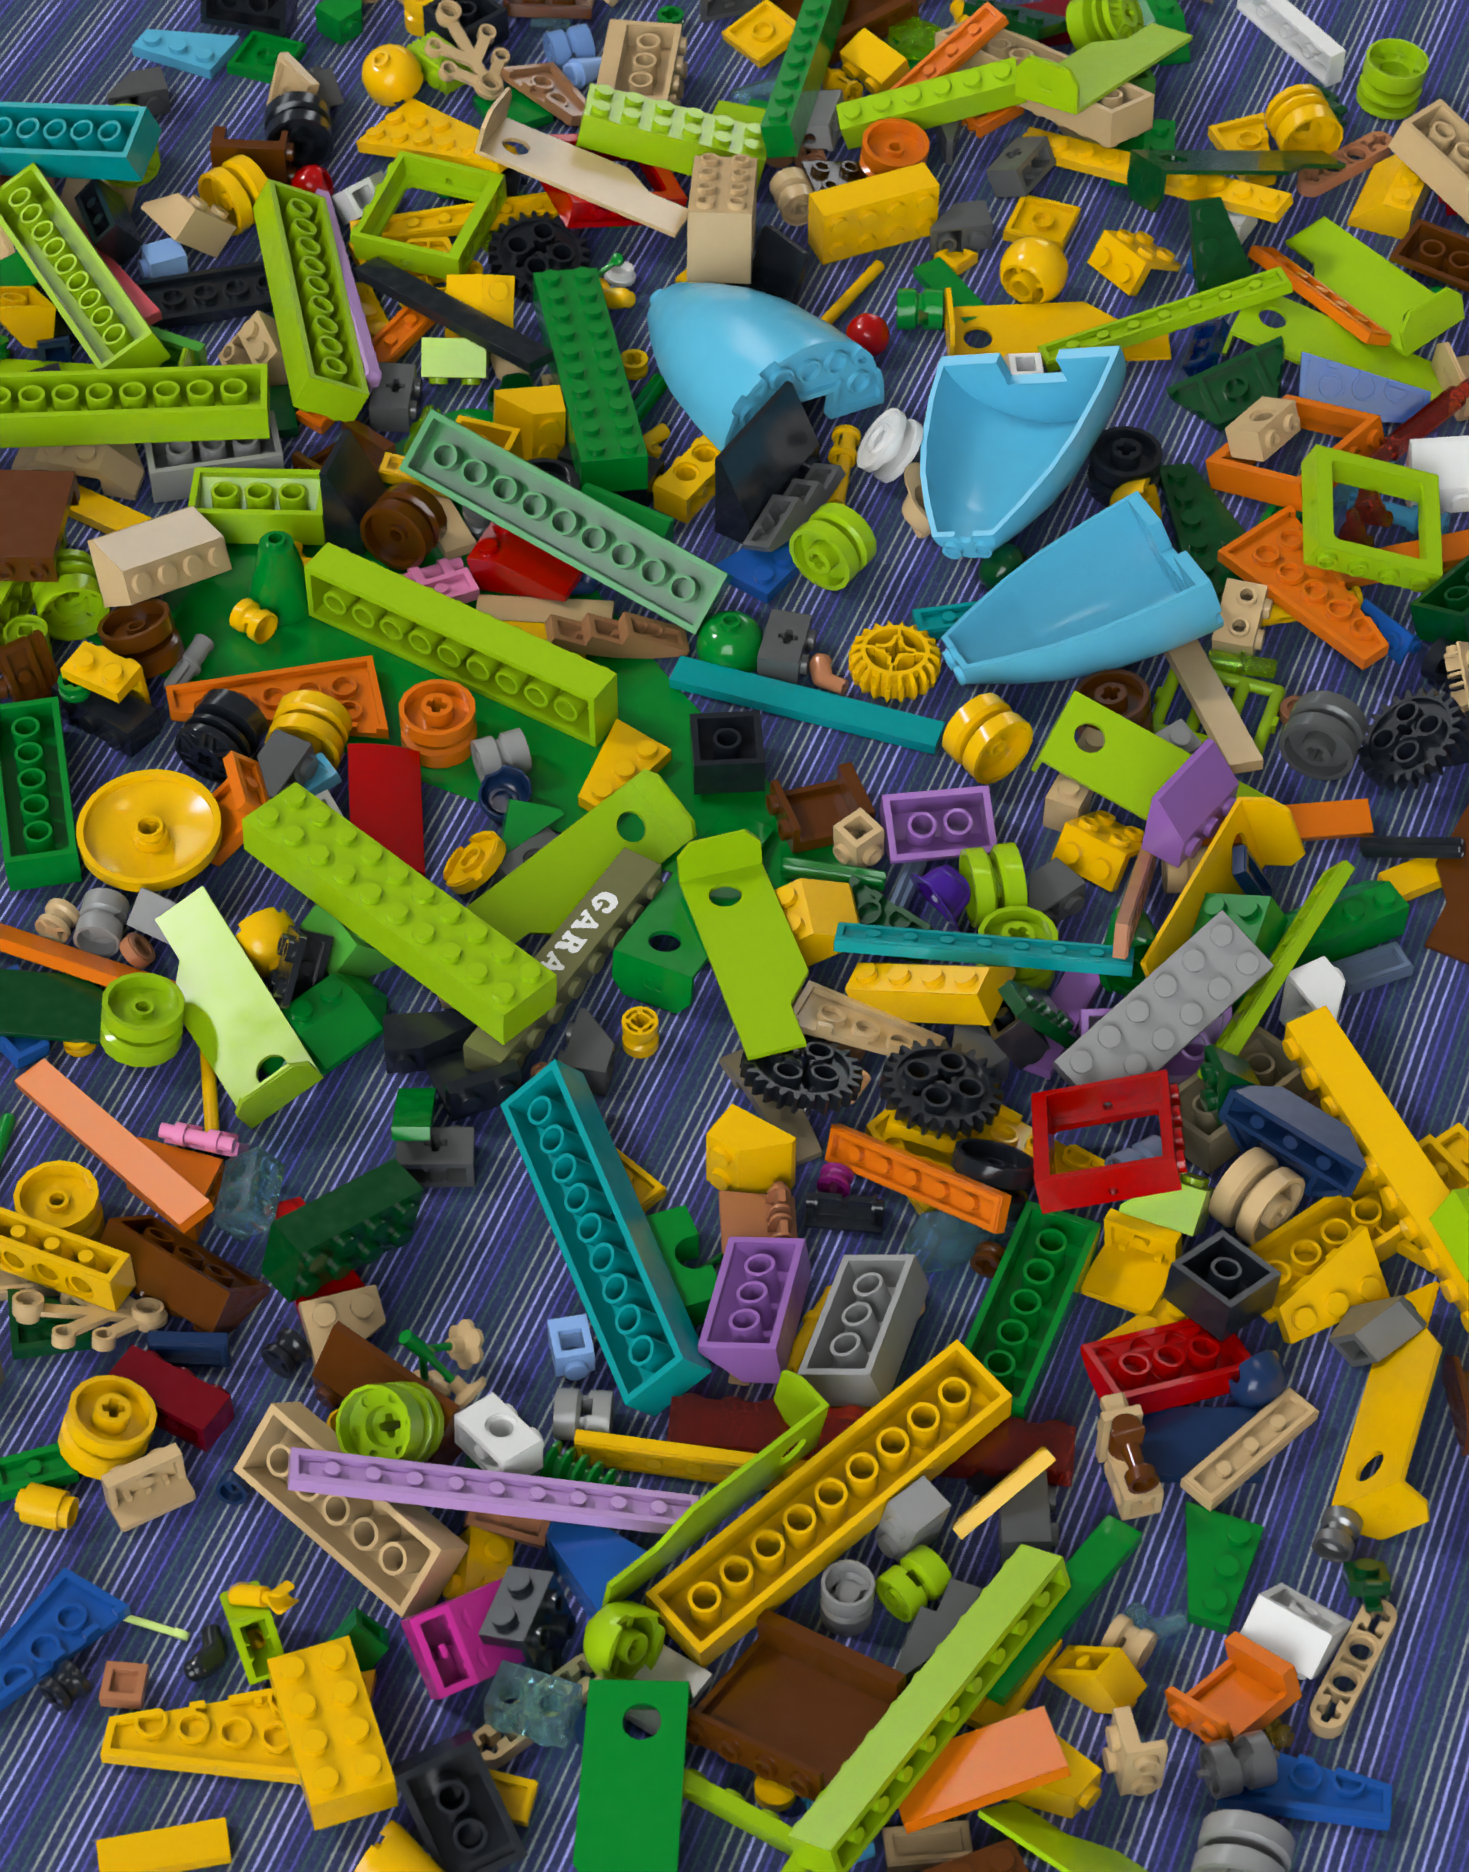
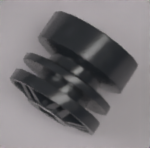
M212 689L203 696L194 709L192 717L187 719L184 727L178 732L174 743L177 754L183 763L194 773L205 779L223 783L228 778L223 758L231 750L251 758V755L256 753L266 738L269 728L267 719L260 708L250 699L228 689Z

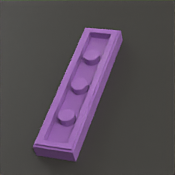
M1065 971L1051 996L1056 1007L1059 1010L1063 1009L1075 1022L1076 1026L1072 1029L1075 1034L1079 1028V1009H1090L1102 987L1099 974ZM1045 1036L1050 1049L1045 1052L1038 1062L1029 1064L1022 1070L1050 1080L1055 1072V1069L1052 1067L1053 1062L1067 1049Z

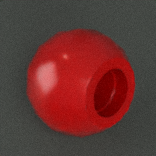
M315 164L301 167L291 179V186L314 194L317 189L329 192L330 197L334 193L333 182L328 171Z
M862 313L853 318L846 328V336L865 348L873 357H876L889 344L890 331L885 320L881 317Z

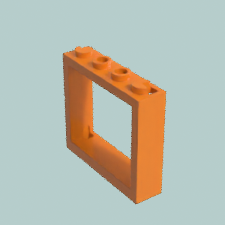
M1285 394L1281 398L1295 400L1302 429L1343 438L1332 447L1334 449L1370 458L1386 444L1381 416L1289 394ZM1228 442L1205 460L1211 489L1282 507L1292 504L1295 510L1302 512L1301 474L1296 477L1252 466L1257 462L1254 460L1232 458ZM1333 482V488L1336 487L1339 483Z

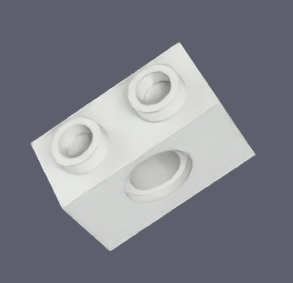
M494 1393L454 1414L455 1443L482 1470L531 1475L543 1468L544 1440L536 1428L529 1427L519 1418L512 1405L505 1404Z

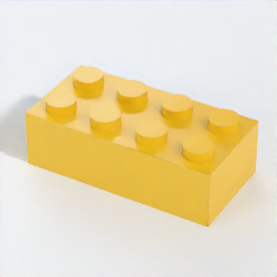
M923 162L809 193L808 244L822 265L930 236V227L938 220L940 185Z
M345 1636L266 1659L271 1687L314 1830L317 1831L398 1806L396 1782L350 1637Z

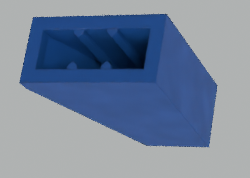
M552 1521L545 1535L549 1560L589 1619L601 1609L607 1583L647 1552L607 1527ZM648 1581L624 1600L632 1601Z

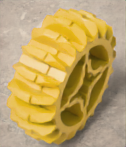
M889 620L886 626L875 623L872 630L864 628L861 636H855V641L851 646V650H849L848 670L854 685L860 686L862 693L871 692L873 700L881 696L885 698L886 703L890 699H898L902 703L905 697L915 701L918 694L926 695L927 690L935 686L937 678H939L941 673L940 648L937 647L936 638H929L927 630L918 632L916 624L906 627L902 621L899 625H892Z

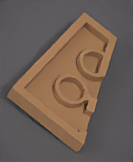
M554 62L502 67L500 76L504 81L567 125L580 126L586 99Z

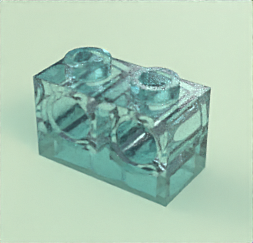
M260 1146L226 1160L213 1223L239 1242L269 1230L271 1222L275 1221L285 1165Z
M502 1660L483 1702L485 1724H489L493 1729L504 1734L513 1732L529 1737L533 1742L541 1746L549 1747L554 1745L565 1749L583 1707L582 1685ZM508 1699L520 1700L516 1704L504 1703V1701ZM550 1711L560 1713L555 1717H547L544 1715L545 1713Z

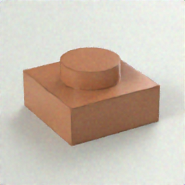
M106 1661L99 1694L100 1706L142 1710L150 1675L148 1664Z

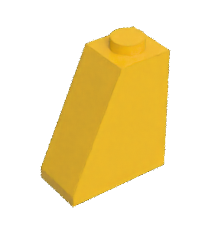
M1022 1708L1016 1715L1027 1712V1710ZM1056 1734L1071 1776L1005 1800L1018 1801L1022 1805L1072 1819L1082 1808L1089 1810L1099 1799L1102 1792L1100 1789L1102 1769Z

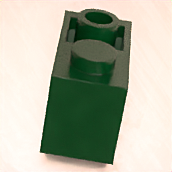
M1212 1044L1204 1046V1063L1200 1064L1204 1089L1200 1090V1098L1206 1112L1211 1111L1217 1124L1222 1125L1223 1123L1219 1119L1218 1114L1230 1088L1233 1085H1261L1247 1060Z

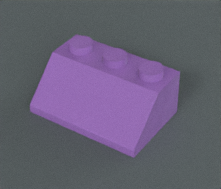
M1207 738L1155 793L1151 800L1141 849L1177 868L1188 857L1192 859L1196 856L1206 837L1212 838L1216 834L1221 821L1228 815L1237 799L1236 794L1239 782L1215 741Z
M989 785L886 794L881 797L879 816L881 827L885 833L884 848L890 864L959 858L962 849L979 846L983 847L989 855L993 845L997 844Z

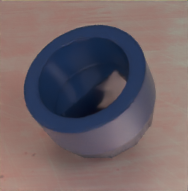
M227 1470L218 1481L216 1494L225 1503L239 1505L246 1501L251 1485L235 1471Z

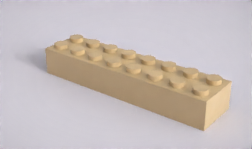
M965 21L935 33V48ZM1002 29L955 72L1015 57L1019 65L1030 54L1057 63L1069 56L1023 35ZM1127 82L1077 115L1026 99V103L1015 106H1021L1030 110L1034 115L1043 116L1055 122L1058 126L1069 128L1080 136L1099 142L1104 147H1115L1125 140L1137 137L1139 134L1152 129L1155 94Z

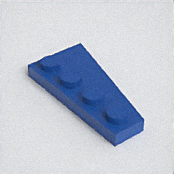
M789 541L773 552L742 548L715 564L718 568L733 575L730 585L766 604L800 572L791 557Z

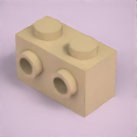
M1227 578L1220 604L1222 610L1220 615L1224 620V625L1213 632L1212 654L1253 661L1255 651L1262 650L1266 630H1262L1261 626L1263 619H1270L1273 599L1268 598V585Z

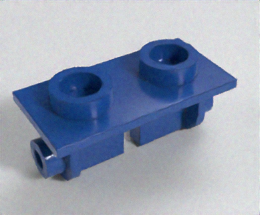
M1367 598L1364 599L1360 609L1365 616L1373 620L1389 643L1387 655L1399 665H1402L1407 653L1416 654L1421 649L1422 643L1419 642V637L1409 632L1386 614L1380 606H1376Z

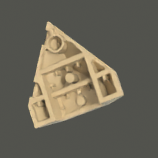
M134 443L22 447L18 450L11 470L75 471L78 476L100 479L104 495L135 501L146 475Z

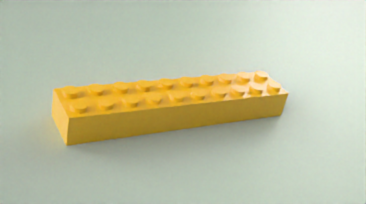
M956 1339L645 1593L647 1607L660 1614L661 1617H657L658 1623L664 1626L669 1636L694 1663L705 1669L757 1625L756 1619L765 1609L772 1612L775 1611L880 1523L889 1501L923 1475L929 1481H932L1011 1415L1012 1394Z

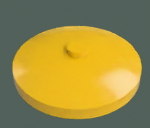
M163 769L131 772L104 784L86 801L79 814L76 826L79 852L90 872L112 887L131 892H139L141 887L147 888L152 892L162 891L179 886L194 878L215 857L223 834L220 809L212 793L202 783L186 774Z

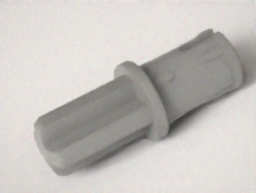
M202 634L194 636L182 659L176 664L163 684L165 690V686L189 683L193 676L200 674V666L210 651L214 649L212 640Z

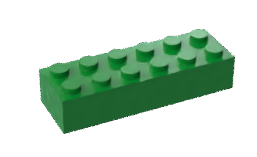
M58 696L0 704V829L4 865L10 892L82 881L64 728Z
M1027 1200L964 1344L969 1352L1012 1394L1011 1415L998 1426L1019 1433L1023 1432L1081 1293L1082 1284L1089 1268L1094 1262L1098 1252L1101 1223L1067 1212L1056 1211L1042 1214L1040 1204Z

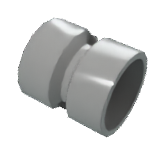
M520 728L501 732L496 740L492 736H487L470 742L473 764L481 783L486 775L498 771L503 765L522 769L524 773L531 772L532 770L528 744Z
M95 888L85 893L79 912L81 916L78 918L73 935L74 944L78 949L101 957L112 956L118 952L130 909L129 901L124 895L109 888Z
M557 1387L553 1412L554 1440L574 1441L576 1429L612 1434L614 1391L591 1390L588 1395H583L578 1388Z
M850 1559L839 1560L831 1564L824 1571L821 1579V1621L829 1631L836 1635L844 1637L858 1635L869 1627L874 1615V1575L867 1566L858 1561Z

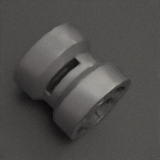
M1335 1505L1329 1506L1324 1510L1320 1522L1322 1529L1316 1532L1312 1548L1324 1560L1342 1564L1343 1561L1351 1560L1355 1548L1353 1540L1359 1537L1363 1521L1356 1512L1349 1508Z

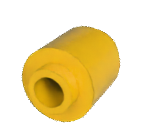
M34 1482L29 1483L26 1489H20L15 1501V1512L19 1513V1519L22 1523L60 1531L62 1528L70 1530L76 1521L79 1511V1499L71 1496L70 1491Z

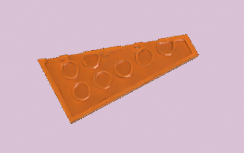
M1289 504L1218 550L1217 560L1246 582L1268 585V598L1273 599V603L1362 670H1365L1388 654L1389 643L1373 620L1364 615L1359 607V600L1354 593L1350 594L1344 586L1345 580L1340 573L1304 564L1303 524L1296 517V510L1292 504Z
M372 655L165 686L171 721L186 722L188 718L192 717L194 709L207 692L212 689L224 688L235 691L250 699L260 708L267 719L268 728H270L277 706L283 696L292 691L311 690L333 697L346 708L352 720V730L349 736L389 739L386 716Z

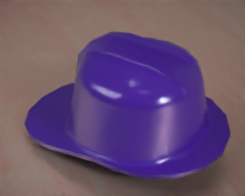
M949 865L937 867L922 877L914 873L911 874V881L919 893L943 915L955 932H962L956 919L970 901L971 890L967 880Z

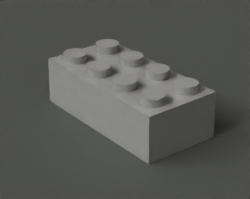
M270 411V439L144 443L154 503L189 498L194 467L284 469L283 453L274 411Z
M915 1254L843 1255L797 1373L803 1376L830 1406L874 1407L891 1393L930 1288Z

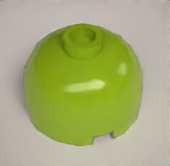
M629 1600L608 1603L595 1613L586 1625L583 1640L584 1657L593 1672L601 1679L638 1680L633 1677L645 1664L651 1671L656 1665L663 1649L665 1628L658 1624L657 1617H661L660 1614L647 1606Z

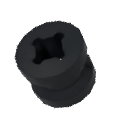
M283 1328L277 1334V1340L274 1343L267 1344L261 1350V1356L274 1373L283 1378H290L296 1371V1365L299 1362H306L312 1355L308 1343L301 1335L290 1328Z
M64 1660L59 1664L57 1672L53 1676H45L38 1683L45 1698L62 1714H67L73 1708L75 1700L85 1698L92 1692V1687L85 1675L69 1660Z

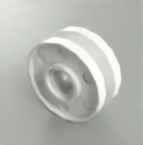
M891 408L886 410L873 422L861 441L856 459L858 467L866 472H873L875 478L881 482L889 483L894 481L905 471V468L913 461L923 439L922 425L916 420L907 419L905 413L899 409Z

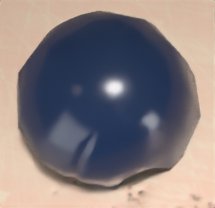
M503 765L498 771L486 775L477 794L480 809L491 820L499 822L504 821L507 799L529 803L533 799L530 778L522 769L509 765Z
M1266 1350L1250 1357L1239 1365L1240 1380L1238 1383L1233 1379L1228 1381L1229 1392L1235 1403L1245 1407L1260 1408L1268 1405L1283 1393L1288 1383V1375L1277 1351Z

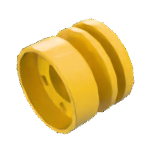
M1311 84L1294 85L1278 93L1268 104L1265 112V124L1280 151H1324L1327 154H1331L1339 149L1343 139V128L1319 88Z

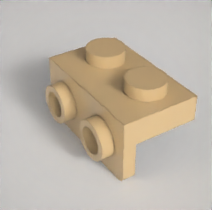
M176 1442L164 1448L153 1449L146 1456L128 1464L118 1465L108 1473L100 1476L106 1504L122 1532L131 1530L196 1499L195 1491L186 1477L183 1456Z
M1131 1707L1114 1708L1111 1726H1107L1105 1729L1108 1747L1102 1749L1106 1772L1108 1774L1114 1773L1120 1796L1128 1794L1135 1796L1148 1795L1162 1787L1168 1753L1167 1742L1163 1739L1141 1743Z

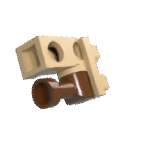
M1123 1392L1101 1397L1100 1408L1102 1412H1100V1419L1097 1422L1098 1435L1095 1455L1098 1463L1105 1462V1475L1121 1520L1124 1521L1161 1513L1164 1491L1156 1468L1152 1464L1145 1463L1142 1453L1145 1425H1142L1143 1412L1140 1404L1129 1406Z

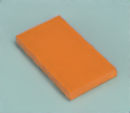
M1041 1706L952 1738L898 1807L906 1833L918 1831L1071 1776L1045 1707Z

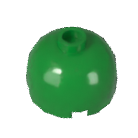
M726 610L715 613L705 621L699 630L696 643L698 660L749 673L757 670V656L763 639L760 626L750 615L740 611Z

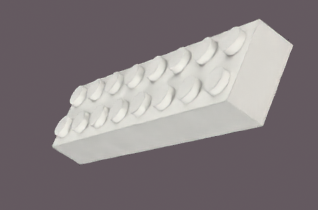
M1237 0L1236 8L1323 85L1329 87L1342 81L1346 50L1288 0Z

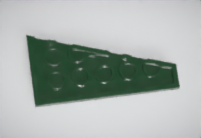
M1191 463L1162 465L1160 469V488L1178 552L1181 553L1186 550L1211 580L1219 604H1221L1227 578L1244 580L1217 560L1218 550L1246 532Z

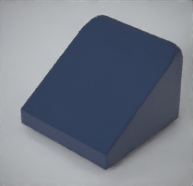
M69 336L37 341L40 361L73 363Z

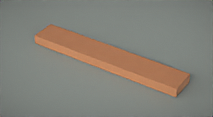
M1141 848L1115 922L1112 958L1126 959L1128 957L1155 874L1156 856Z

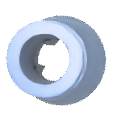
M602 56L570 59L563 66V73L576 88H582L598 78Z

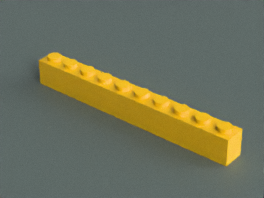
M1325 1005L1286 1023L1285 1037L1282 1041L1286 1056L1290 1061L1295 1060L1301 1068V1075L1305 1085L1309 1090H1315L1320 1097L1322 1110L1350 1128L1367 1165L1364 1175L1367 1179L1375 1181L1380 1189L1379 1194L1384 1206L1388 1210L1393 1209L1399 1218V1225L1403 1235L1408 1241H1414L1420 1250L1419 1255L1424 1267L1429 1272L1433 1271L1440 1281V1289L1443 1296L1449 1303L1454 1302L1461 1313L1462 1324L1469 1333V1282H1466L1429 1219L1451 1192L1327 1006Z

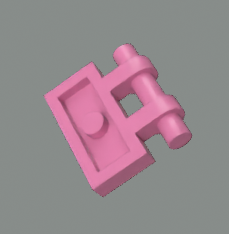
M447 557L438 559L434 565L419 568V566L408 568L407 573L402 574L408 579L426 587H431L437 592L452 599L460 600L463 603L477 600L478 594L480 595L479 587L467 567L464 568L461 557L450 560Z
M162 1122L158 1132V1136L164 1138L165 1143L247 1160L250 1145L239 1143L240 1135L214 1129H209L208 1132H205L201 1126L177 1122L175 1125Z

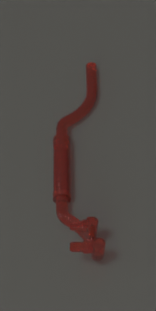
M1469 378L1463 380L1457 386H1449L1385 437L1380 442V447L1369 458L1385 462L1399 459L1408 451L1410 439L1425 438L1465 406L1466 399L1469 397ZM1359 488L1354 506L1346 511V521L1340 528L1337 538L1374 547V538L1367 534L1364 524L1390 527L1394 519L1392 512L1387 511L1377 491Z

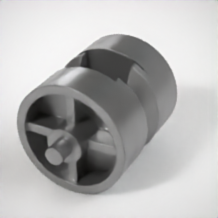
M1260 1729L1236 1735L1233 1743L1226 1738L1208 1742L1200 1746L1199 1760L1201 1770H1197L1198 1779L1204 1778L1210 1794L1217 1800L1242 1793L1244 1786L1251 1791L1271 1786L1277 1782L1276 1759L1280 1758L1278 1750L1273 1751L1268 1737Z

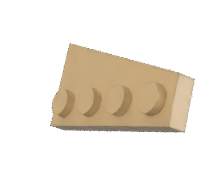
M810 980L792 1007L803 1034L890 1056L892 1052L899 1053L901 1045L911 1049L914 1040L923 1047L926 1046L928 1038H931L935 1046H940L942 1040H946V1037Z

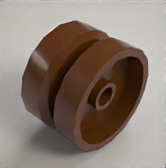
M408 482L395 483L387 488L378 498L377 503L372 505L364 514L360 523V535L368 551L375 559L387 567L400 571L421 565L431 550L443 539L447 531V516L439 501L433 494L421 486Z
M147 599L133 605L119 606L107 613L97 627L102 645L116 655L125 659L131 658L142 666L145 679L162 674L174 667L182 659L185 652L179 632L174 628L175 621L166 602L160 599Z
M1122 669L1103 670L1089 675L1080 681L1075 691L1153 733L1150 690L1145 680L1137 674ZM1090 724L1081 725L1076 729L1077 738L1079 740L1086 726L1098 731L1100 729Z

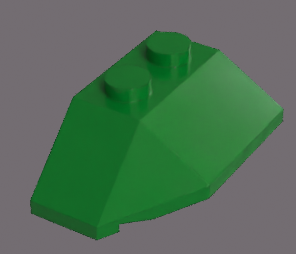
M1138 0L1143 14L1144 27L1155 23L1187 33L1184 14L1177 0ZM1188 43L1157 62V64L1167 66L1190 62Z
M332 973L290 1003L289 1009L282 1008L281 1010L319 1071L324 1075L384 1033L383 1015H386L388 997L364 976ZM271 1057L264 1061L259 1069L269 1077L286 1065L287 1062L281 1057Z

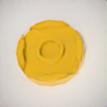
M482 831L472 835L468 839L471 844L465 849L462 846L457 848L447 861L443 871V879L447 882L445 884L455 894H466L474 891L484 884L502 863L506 853V843L494 831Z

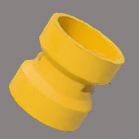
M245 598L239 601L233 608L229 622L232 628L240 633L246 632L249 639L257 644H262L268 641L274 634L278 618L267 609L261 610L257 602L250 598Z
M643 1006L632 1007L627 1010L621 1020L623 1050L633 1058L650 1057L659 1047L658 1015L654 1010Z

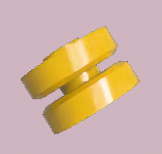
M243 154L235 155L223 162L221 167H214L203 173L198 179V191L200 198L210 207L216 204L229 213L227 218L236 226L231 236H237L248 230L253 223H256L253 206L268 179L251 158Z
M311 690L292 691L281 698L264 743L268 741L275 729L281 730L312 743L315 754L322 752L336 770L352 730L351 716L341 703L324 693Z
M990 692L980 694L969 700L954 714L944 731L942 747L956 763L963 765L965 771L976 782L986 785L1006 777L1021 763L1033 742V729L1018 713L1013 712L1011 707L999 695Z
M57 1160L45 1162L28 1170L17 1182L13 1193L15 1212L90 1240L100 1241L105 1228L104 1214L98 1183L89 1169L70 1161Z
M115 1375L94 1376L81 1382L71 1394L57 1441L62 1457L74 1470L86 1477L101 1480L100 1476L108 1473L112 1468L144 1457L157 1419L154 1400L143 1387L130 1379Z

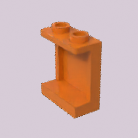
M232 750L223 758L228 778L212 793L220 809L223 834L218 852L210 863L219 867L243 844L242 819L270 800L259 762Z
M1235 1631L1223 1640L1228 1660L1186 1694L1173 1686L1164 1691L1169 1707L1167 1709L1168 1715L1177 1727L1188 1729L1198 1735L1204 1743L1224 1738L1233 1743L1236 1735L1258 1729L1263 1730L1302 1697L1295 1666Z

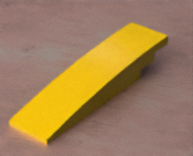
M1460 1122L1436 1138L1429 1134L1417 1142L1450 1192L1453 1189L1469 1188V1131ZM1363 1173L1351 1197H1342L1341 1195L1323 1197L1248 1248L1282 1273L1274 1304L1305 1275L1309 1276L1326 1261L1324 1257L1334 1248H1340L1351 1237L1350 1233L1359 1225L1367 1226L1379 1263L1397 1253V1243L1403 1240L1405 1236L1401 1231L1399 1218L1393 1209L1388 1210L1384 1206L1379 1194L1380 1189L1373 1179H1367ZM1273 1308L1262 1314L1269 1324L1277 1321Z

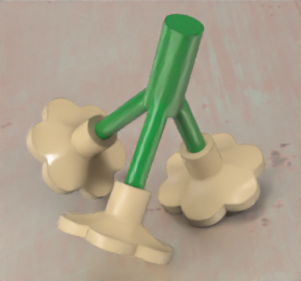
M462 1319L458 1325L451 1326L448 1332L449 1338L445 1343L428 1345L411 1330H404L399 1335V1342L419 1359L420 1370L413 1371L412 1373L447 1397L451 1395L452 1391L456 1395L455 1403L460 1406V1410L470 1404L486 1386L487 1379L484 1376L474 1383L467 1384L459 1375L454 1376L434 1356L435 1352L446 1351L450 1358L456 1360L458 1366L463 1370L470 1369L473 1364L480 1363L483 1359L481 1346L484 1342V1336L480 1329L475 1328L472 1320ZM427 1362H429L436 1370L428 1371Z

